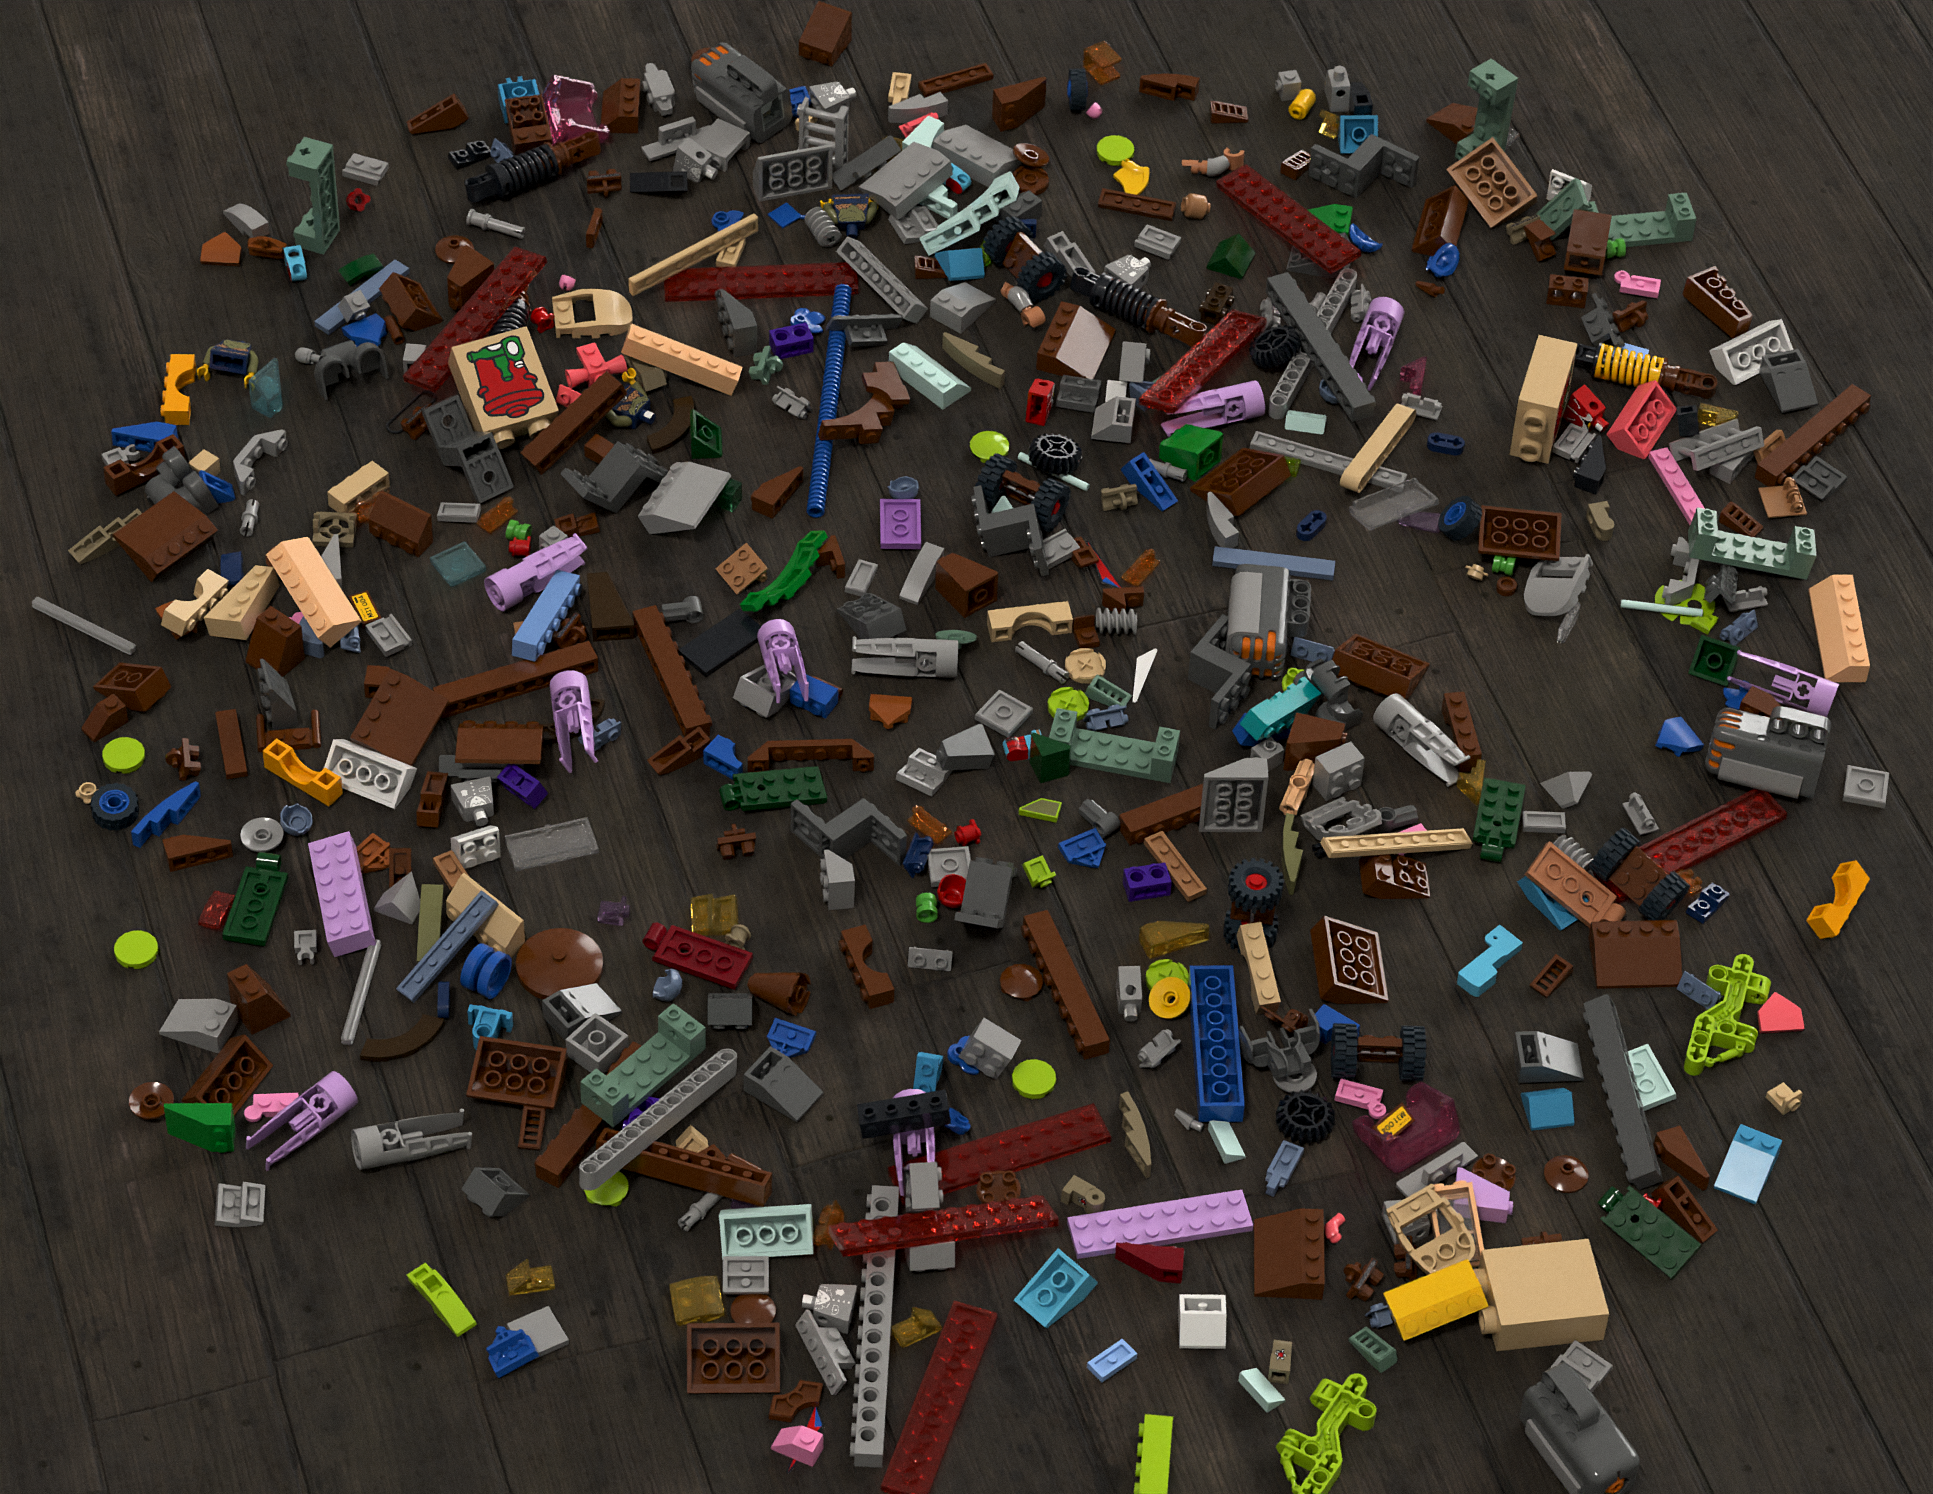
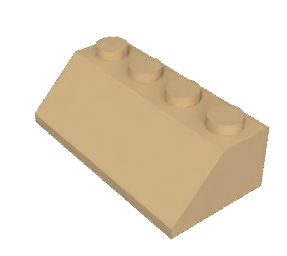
M463 873L446 900L447 916L452 921H455L482 890L497 901L499 905L473 936L477 938L479 943L491 946L495 952L501 951L512 958L518 953L525 942L524 920Z

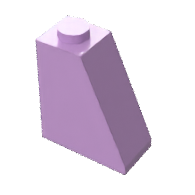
M1457 1167L1455 1182L1464 1180L1473 1184L1479 1220L1506 1223L1507 1215H1512L1513 1201H1509L1510 1192L1463 1168ZM1467 1198L1453 1200V1209L1457 1214L1460 1213L1463 1218L1471 1219Z

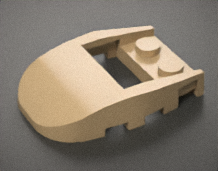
M579 289L552 297L556 338H560L561 334H572V338H581V335H591L592 339L600 338L601 334L606 333L613 336L629 330L630 324L633 323L632 309L629 302L621 294L614 291ZM583 299L593 301L596 321L575 323L572 304H575L577 300Z
M1433 1184L1426 1186L1386 1209V1214L1401 1247L1427 1275L1465 1259H1468L1470 1262L1475 1253V1242L1464 1224L1463 1217L1460 1213L1457 1214L1445 1197H1439L1434 1191L1435 1186ZM1439 1208L1452 1229L1423 1246L1414 1249L1402 1232V1228Z

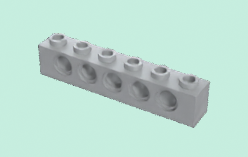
M848 236L836 252L898 314H902L903 319L917 324L928 308L860 241Z

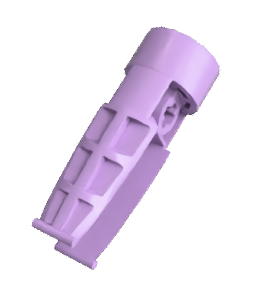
M1378 297L1371 301L1349 361L1353 368L1365 339L1369 340L1366 346L1369 354H1376L1379 345L1383 347L1367 388L1369 391L1375 384L1387 360L1404 316L1403 307L1397 301L1388 297Z
M1256 380L1193 394L1164 403V401L1160 402L1167 415L1202 410V412L1161 423L1168 437L1185 424L1209 428L1263 416L1265 413L1263 392Z
M575 533L573 537L545 547L523 558V562L509 569H502L485 578L486 592L493 605L498 610L505 611L522 602L525 596L545 589L556 570L571 573L579 566L585 565V562L579 555L588 548Z
M770 620L761 626L757 638L768 678L776 693V703H780L781 690L777 667H779L780 671H783V674H788V671L792 670L791 666H794L803 699L808 701L809 682H807L805 667L794 628L785 620Z
M1740 650L1737 651L1738 656L1797 678L1796 681H1792L1775 675L1772 687L1791 693L1789 698L1730 676L1727 678L1728 682L1731 681L1747 690L1754 686L1771 694L1778 703L1804 712L1827 717L1839 686L1838 683L1774 660L1741 652ZM1800 674L1817 680L1815 688L1806 681L1798 682ZM1802 685L1806 686V690L1809 692L1808 695L1804 694V697L1800 696V692L1797 691V688H1801ZM1793 693L1798 700L1810 701L1808 707L1805 708L1789 702Z
M577 671L560 672L550 681L553 720L556 728L555 732L561 753L559 761L571 773L572 757L569 732L574 731V733H578L579 729H581L585 751L594 763L598 762L594 756L593 714L586 676Z
M332 1071L278 1112L252 1137L247 1136L246 1149H250L289 1121L292 1130L298 1133L266 1159L265 1169L269 1171L270 1165L304 1145L308 1140L357 1105L358 1099L353 1088L343 1076L336 1071Z
M907 1089L897 1093L893 1098L926 1092L919 1089ZM934 1127L893 1134L894 1158L901 1196L905 1195L902 1144H907L908 1154H913L915 1157L917 1153H921V1142H926L927 1162H935Z

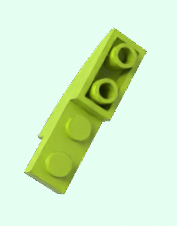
M426 1262L407 1274L409 1282L432 1305L434 1312L457 1337L477 1325L467 1308L435 1269L432 1270Z

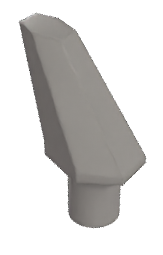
M1178 1108L1176 1109L1175 1117L1187 1130L1192 1128L1199 1132L1202 1131L1203 1123L1196 1121L1195 1117Z

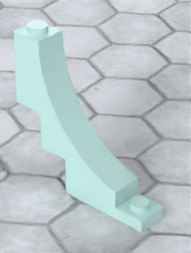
M928 115L902 142V151L912 142L933 149V140L944 131V123ZM943 184L918 203L947 219L957 214V203L948 199V189Z
M1009 171L995 178L990 187L973 203L938 225L937 229L921 236L920 241L927 254L931 255L978 232L982 223L998 216L1000 208L1016 201L1019 185L1012 172Z

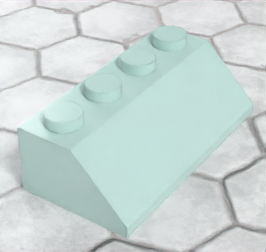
M903 342L889 351V362H894L899 376L941 409H945L971 391V387L916 346Z
M811 1204L725 1209L720 1211L722 1260L723 1256L774 1257L813 1254Z

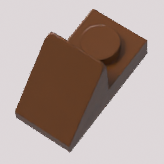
M1541 219L1523 226L1537 262L1556 254L1550 236L1556 233Z
M831 535L818 551L820 556L816 559V566L830 565V569L835 571L837 579L845 578V562L836 536Z
M1143 586L1103 589L1102 606L1110 611L1116 608L1118 614H1120L1122 608L1126 611V607L1143 606Z
M1087 614L1072 617V631L1079 649L1099 647L1100 641L1094 627L1095 616Z
M389 848V888H391L413 871V867H411V848Z

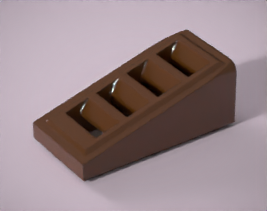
M1210 101L1209 113L1211 123L1248 122L1247 107Z
M1303 150L1295 153L1281 163L1280 173L1296 181L1309 169L1311 154Z
M914 256L915 279L948 278L937 259Z
M1732 501L1720 513V523L1744 536L1755 538L1763 530V526Z
M1555 954L1531 982L1530 987L1545 998H1548L1572 974L1573 965ZM1554 968H1559L1562 971V973L1558 972ZM1552 972L1553 974H1555L1557 976V979L1551 976L1549 973ZM1545 977L1548 978V979H1549L1550 981H1552L1553 983H1552V984L1548 983L1547 981L1544 980V978H1545ZM1541 982L1543 985L1548 987V989L1544 990L1543 988L1538 986V984Z
M523 1106L518 1143L519 1149L541 1150L546 1108ZM527 1118H540V1121L527 1120ZM526 1125H537L539 1128L526 1127ZM525 1132L538 1133V1136L525 1135ZM524 1139L537 1140V1143H524Z

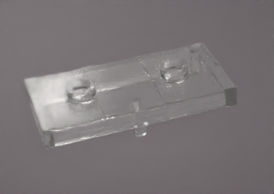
M1414 477L1353 501V506L1349 507V512L1369 531H1372L1380 526L1439 505V499Z
M588 817L554 825L547 824L545 827L505 835V842L515 872L599 853Z

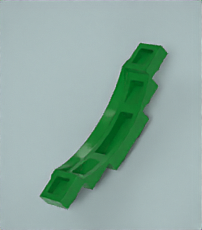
M810 531L800 540L781 574L765 589L759 592H750L740 604L742 610L757 612L763 608V605L773 606L779 599L788 600L792 598L794 593L812 575L808 568L812 567L815 560L820 556L817 549L828 538L826 532Z

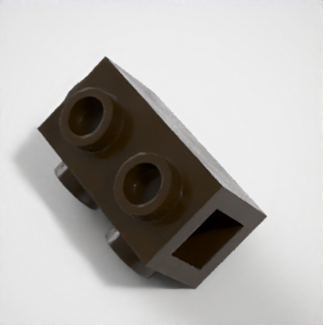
M1215 282L1212 289H1208L1205 302L1202 301L1199 307V312L1201 313L1200 321L1219 326L1222 319H1226L1228 308H1232L1235 301L1232 287Z

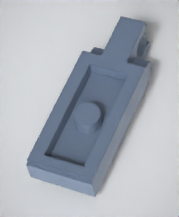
M1283 1140L1267 1170L1265 1181L1268 1184L1265 1194L1274 1197L1279 1186L1284 1188L1287 1185L1304 1153L1303 1147Z

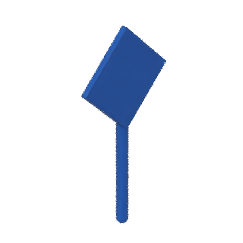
M787 202L768 213V216L782 229L798 219H805V215H800Z

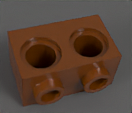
M1550 274L1546 304L1585 309L1589 279Z

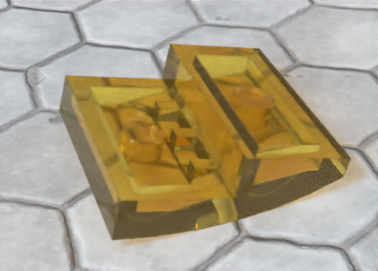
M711 893L691 898L692 932L705 936L726 935L728 933L731 934L733 925H738V906L735 894L714 898Z
M717 1276L696 1277L669 1284L675 1321L678 1326L698 1319L705 1323L725 1316Z

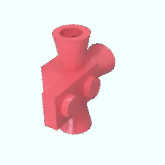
M591 343L576 348L577 355L584 369L565 370V377L571 389L585 381L590 387L606 371L610 374L627 373V365L622 354L605 362L596 344Z

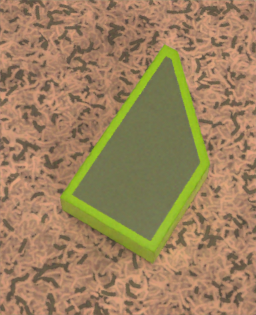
M1040 798L1020 807L1019 815L1057 823L1062 802Z

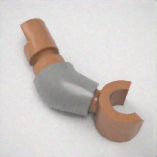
M1226 148L1224 155L1208 159V161L1202 160V163H1199L1198 160H1182V167H1191V174L1202 172V174H1207V176H1219L1227 169L1239 170L1244 166V150L1237 154H1230V149Z
M1007 282L1004 283L1001 294L1021 313L1024 326L1036 327L1043 324L1046 319L1045 315L1038 306L1032 308L1033 304L1028 293L1019 286H1013Z

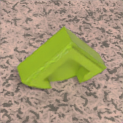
M1714 615L1698 616L1691 621L1690 626L1708 635L1719 617Z

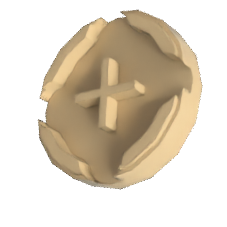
M1089 648L1074 650L1065 660V671L1069 672V678L1079 683H1091L1097 674L1103 677L1106 670L1104 657L1099 652L1097 654Z

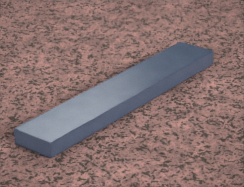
M393 260L352 293L361 290L368 304H370L382 295L379 288L392 272L405 277L410 273L409 268L399 261ZM339 303L315 320V327L330 335L343 325L346 320L338 308Z
M1216 546L1212 566L1235 569L1241 564L1285 567L1289 570V575L1333 580L1335 561Z
M481 890L396 988L397 991L414 1003L499 905L498 902Z

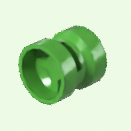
M1618 238L1615 241L1609 239L1605 259L1612 258L1613 256L1625 257L1626 246L1624 239Z
M510 520L506 529V539L514 540V537H517V539L527 540V536H531L532 525L526 523L519 524L516 520Z
M1495 555L1492 572H1504L1505 575L1512 576L1516 557Z
M922 893L916 897V917L920 922L930 923L938 918V910L936 908L937 897L934 894Z

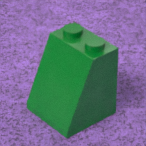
M1185 424L1160 443L1159 459L1165 463H1171L1172 466L1187 469V477L1196 482L1221 462L1223 433Z

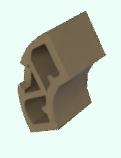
M623 354L628 369L633 368L636 371V381L640 383L645 392L667 385L665 379L667 378L666 370Z

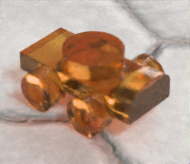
M1689 868L1686 871L1681 869L1676 872L1690 885L1688 893L1691 896L1702 890L1700 886L1702 884L1701 878H1691L1694 876L1692 869Z

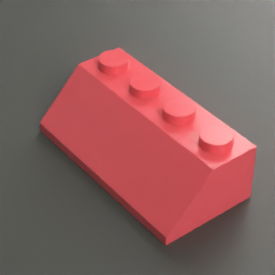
M1656 380L1639 385L1606 435L1618 450L1641 459H1646L1677 409Z

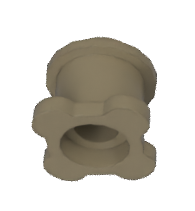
M742 924L733 925L731 934L725 935V943L745 950L743 946L751 938V933Z

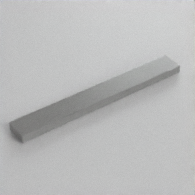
M1258 431L1255 432L1250 443V449L1281 454L1287 460L1339 475L1343 474L1353 458ZM1380 466L1368 483L1401 492L1407 479V474Z

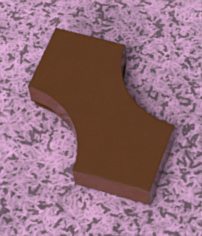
M882 372L862 374L861 378L867 392L882 396L889 405L909 404L910 397L905 385L890 382L883 376Z
M800 1380L797 1387L791 1392L783 1395H774L769 1411V1419L792 1422L799 1411L808 1407H819L823 1383Z

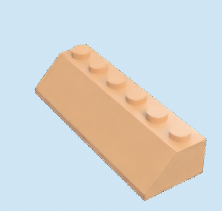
M632 323L621 351L622 354L728 395H732L742 371V366Z
M304 537L282 541L266 554L317 638L330 648L362 622L310 538Z
M1831 575L1809 588L1824 678L1833 682H1866L1870 663L1853 575Z

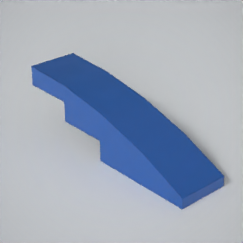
M195 781L182 788L150 811L131 831L133 845L141 848L151 834L160 836L170 823L179 825L201 797L199 783Z

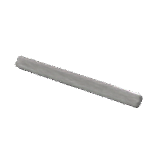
M36 597L32 601L33 608L124 653L132 655L136 651L134 643L40 597Z
M379 939L375 940L376 944L374 946L369 945L367 947L341 1036V1043L343 1045L347 1044L350 1046L353 1044L381 948V941Z

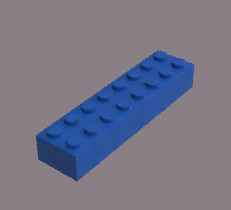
M1233 965L1190 966L1188 987L1191 992L1190 1016L1198 1122H1209L1212 1120L1243 1122L1245 1105Z

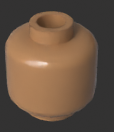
M1190 193L1183 197L1181 211L1187 218L1201 220L1209 213L1210 203H1208L1206 196Z

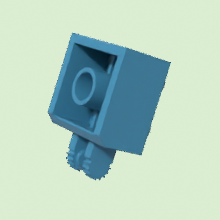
M522 76L517 77V82H512L511 78H506V83L498 84V99L505 124L508 123L504 99L539 95L535 79L523 81Z

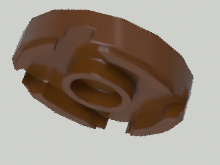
M1029 165V168H1024L1022 166L1013 172V176L1019 185L1018 193L1030 191L1034 195H1039L1045 192L1049 186L1048 174L1040 167Z

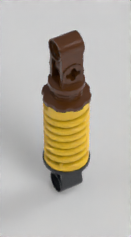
M1600 342L1597 348L1577 343V356H1575L1574 367L1591 371V378L1605 379L1607 381L1611 379L1612 382L1619 380L1620 384L1626 382L1628 386L1633 384L1636 388L1639 385L1656 380L1661 388L1669 389L1670 392L1677 391L1705 399L1712 398L1716 393L1717 379L1714 375L1680 368L1679 365H1668V358L1653 356L1650 361L1649 354H1646L1644 359L1641 352L1637 354V357H1635V351H1631L1628 355V349H1624L1621 354L1620 347H1617L1614 352L1613 346L1605 345L1603 342ZM1704 385H1710L1711 388H1706Z

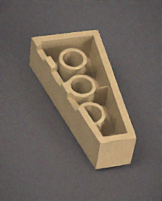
M255 565L204 616L210 636L247 640L254 629L256 618L265 611L280 586L274 567Z

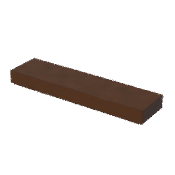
M983 63L918 82V87L926 98L939 92L943 94L992 80L994 74L988 65Z
M1102 188L1098 207L1172 221L1176 202Z
M236 709L217 711L215 716L226 779L248 776Z

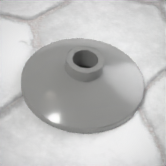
M265 817L247 822L240 833L243 845L255 852H266L276 848L282 842L284 835L283 828L277 821Z
M1311 1063V1070L1303 1074L1298 1073L1278 1079L1273 1077V1079L1282 1090L1290 1093L1292 1091L1299 1093L1301 1089L1305 1092L1314 1086L1317 1072Z

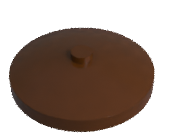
M568 928L548 929L533 935L521 946L516 957V973L520 984L527 992L544 1000L559 990L598 984L603 973V957L599 946L586 934Z

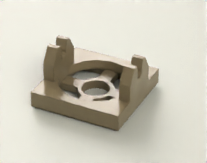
M314 513L313 545L327 547L334 535L329 531L337 528L341 530L338 533V537H341L339 538V547H354L357 513ZM325 521H333V524L329 527H320ZM340 521L347 522L349 528H342L339 525ZM322 534H327L330 538H326Z

